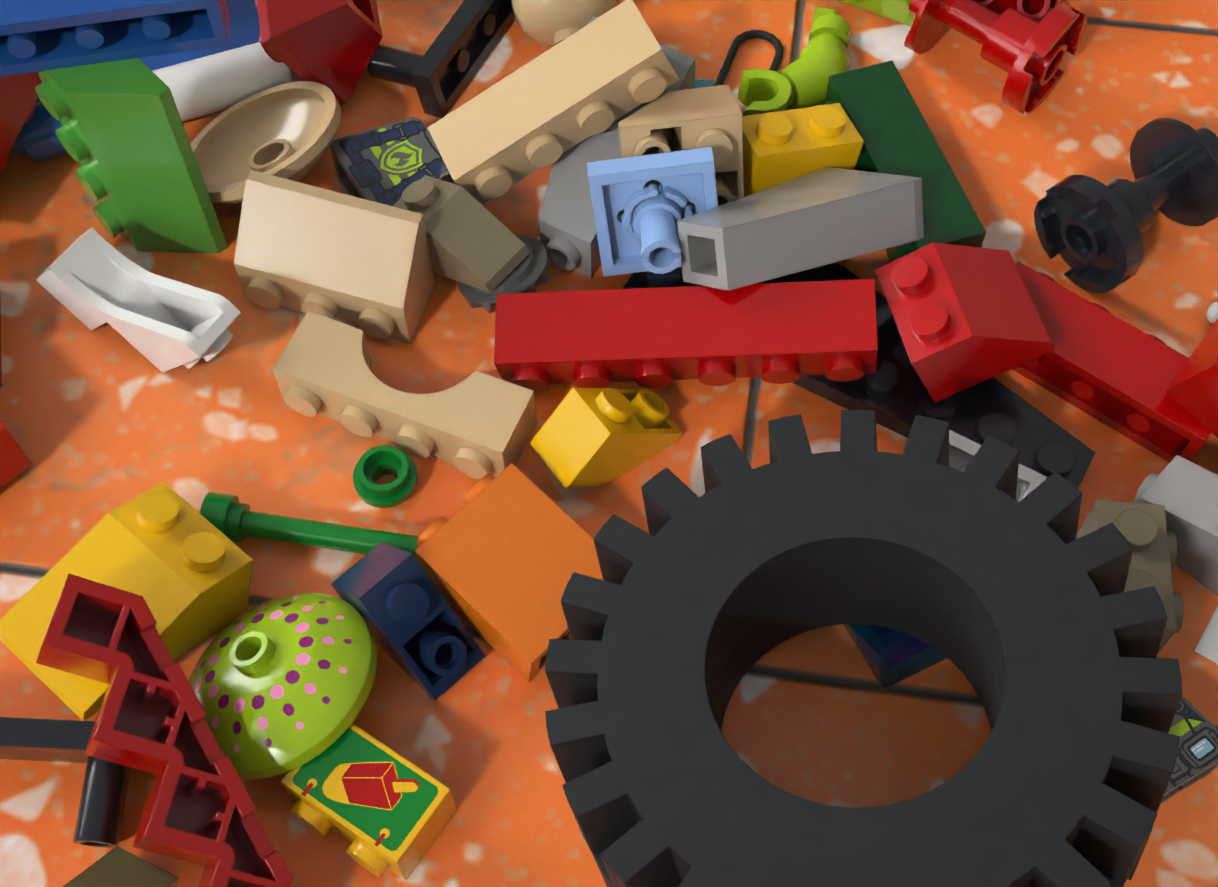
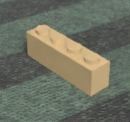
M625 0L427 128L453 181L466 189L481 204H484L490 199L504 195L512 185L539 168L553 164L563 153L588 137L604 132L615 120L642 103L655 100L666 88L680 79L634 1Z

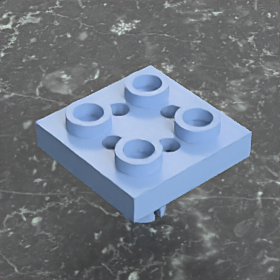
M712 147L587 163L588 181L603 277L646 271L655 274H665L673 271L675 268L682 267L677 221L718 206ZM650 180H657L661 183L659 186L656 184H650L648 187L645 186ZM687 202L693 203L694 206H693V205H687ZM621 210H624L623 214L618 215Z

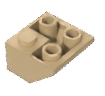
M728 84L669 91L618 123L620 158L712 147L718 206L744 197L742 112ZM650 180L645 186L648 187L650 184L659 186L661 183L657 180ZM687 202V205H693V206H694L693 203Z

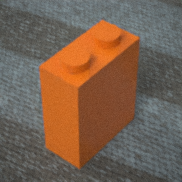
M511 463L497 477L492 474L482 477L467 493L464 499L466 505L449 520L443 516L433 521L422 532L416 542L418 548L415 550V558L450 607L522 677L530 682L546 666V655L550 639L572 640L561 605V599L573 572L603 580L593 538Z

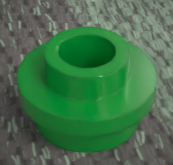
M380 445L367 450L359 459L353 472V483L358 496L365 503L378 508L394 507L406 501L413 494L418 481L416 466L411 457L398 448L389 445ZM383 475H394L397 477L391 483L384 485L376 484V481Z

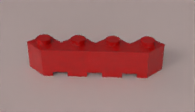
M68 573L36 663L108 684L84 755L156 774L133 847L205 866L198 887H291L293 876L279 850L275 851L254 812L257 809L229 756L225 757L204 719L206 713L179 663H174L155 627L157 622L143 596Z

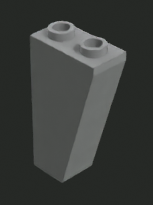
M825 167L677 221L681 249L683 282L729 291L924 238L922 178Z

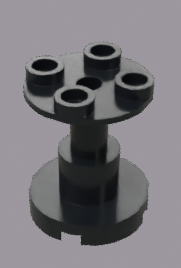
M1171 118L1154 119L1136 132L1130 146V162L1135 177L1134 182L1126 179H1116L1105 185L1089 176L1070 175L1045 191L1047 195L1036 204L1034 221L1040 243L1049 258L1052 259L1060 254L1064 262L1071 267L1064 275L1077 286L1095 293H1107L1137 273L1144 256L1141 234L1152 226L1156 209L1167 218L1186 226H1203L1217 218L1218 137L1215 133L1207 128L1194 130L1186 123Z

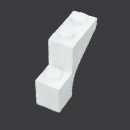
M92 227L78 237L36 279L40 285L91 331L107 322L162 373L181 365L189 369L201 358L209 361L215 357L232 339L233 334L227 327L241 313L229 300L217 293L145 270L116 250Z

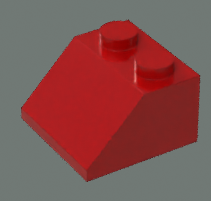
M933 242L875 269L911 364L934 403L1055 350L1015 262L1007 250Z

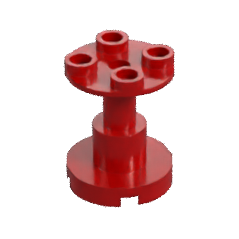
M911 0L908 10L916 16L905 38L904 46L919 55L932 49L950 27L983 45L980 54L981 58L1009 74L1003 88L1002 102L1024 115V111L1027 113L1033 112L1046 99L1062 77L1064 71L1060 70L1059 66L1064 59L1066 51L1072 55L1075 54L1086 29L1087 16L1074 7L1062 3L1055 6L1039 23L1013 8L1006 9L1000 15L974 0Z

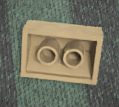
M251 170L245 182L233 263L246 298L267 309H277L280 307L302 314L311 311L361 329L367 335L377 339L394 338L411 343L436 289L423 214Z

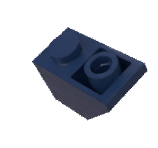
M381 542L331 583V586L340 598L352 605L367 622L375 642L435 701L486 656L412 553Z

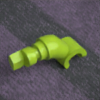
M815 6L808 38L809 43L801 50L797 60L779 72L758 68L742 71L738 99L744 106H748L742 113V116L806 108L825 101L829 76L849 71L850 61L846 54L850 37L849 23L836 10Z

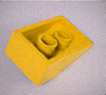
M162 481L107 513L0 619V641L80 719L85 721L100 710L108 684L36 663L68 573L143 596L157 622L155 627L174 661L248 610L253 559Z

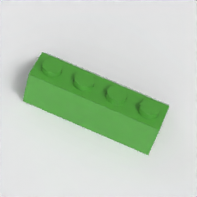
M139 58L37 71L42 83L35 87V91L49 113L56 120H60L62 127L55 130L56 135L69 155L76 162L80 163L81 167L75 170V175L91 198L98 201L99 205L95 206L92 210L97 220L111 237L115 238L122 234L137 251L220 253L228 248L171 90Z

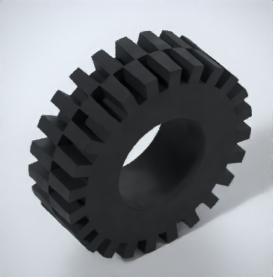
M841 410L840 451L816 454L811 452L801 414L768 421L770 464L752 469L731 434L715 439L700 447L705 494L698 497L666 467L641 487L649 533L613 514L593 539L603 580L573 572L561 599V605L572 640L550 639L545 672L559 709L545 711L546 728L550 746L566 782L562 785L565 795L607 887H1123L1127 879L1131 881L1158 814L1157 811L1174 770L1179 749L1180 736L1169 734L1182 695L1179 660L1156 658L1168 617L1155 586L1124 592L1133 549L1113 523L1076 539L1082 492L1071 482L1054 472L1020 502L1016 501L1019 449L988 436L964 472L949 466V422L916 415L903 455L878 452L875 410ZM839 624H865L906 633L927 643L952 661L965 675L982 701L988 716L991 734L978 754L959 773L930 792L891 805L848 808L806 800L784 791L758 775L741 760L721 733L723 719L733 692L741 679L771 649L791 637L809 630Z

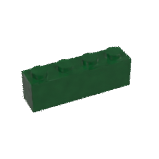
M893 61L829 76L826 99L820 105L840 103L864 140L854 170L922 178L924 238L887 248L886 252L889 260L892 262L933 242L981 248L986 231Z

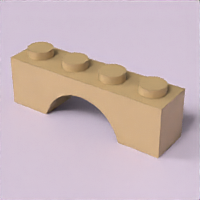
M307 311L272 368L284 402L294 411L309 417L320 414L339 421L347 430L362 437H371L374 434L393 441L405 452L419 458H427L431 455L454 464L459 471L467 476L481 479L487 474L497 477L511 463L516 466L537 424L533 390L477 370L461 383L435 393L413 394L391 388L381 382L371 372L372 362L363 330L311 311Z

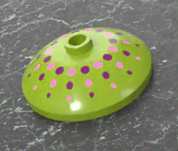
M298 593L262 603L236 618L215 637L198 660L190 677L189 684L206 713L204 719L225 757L229 756L240 779H264L294 770L324 752L348 729L364 706L374 682L377 667L376 642L369 625L352 605L341 598L323 593Z

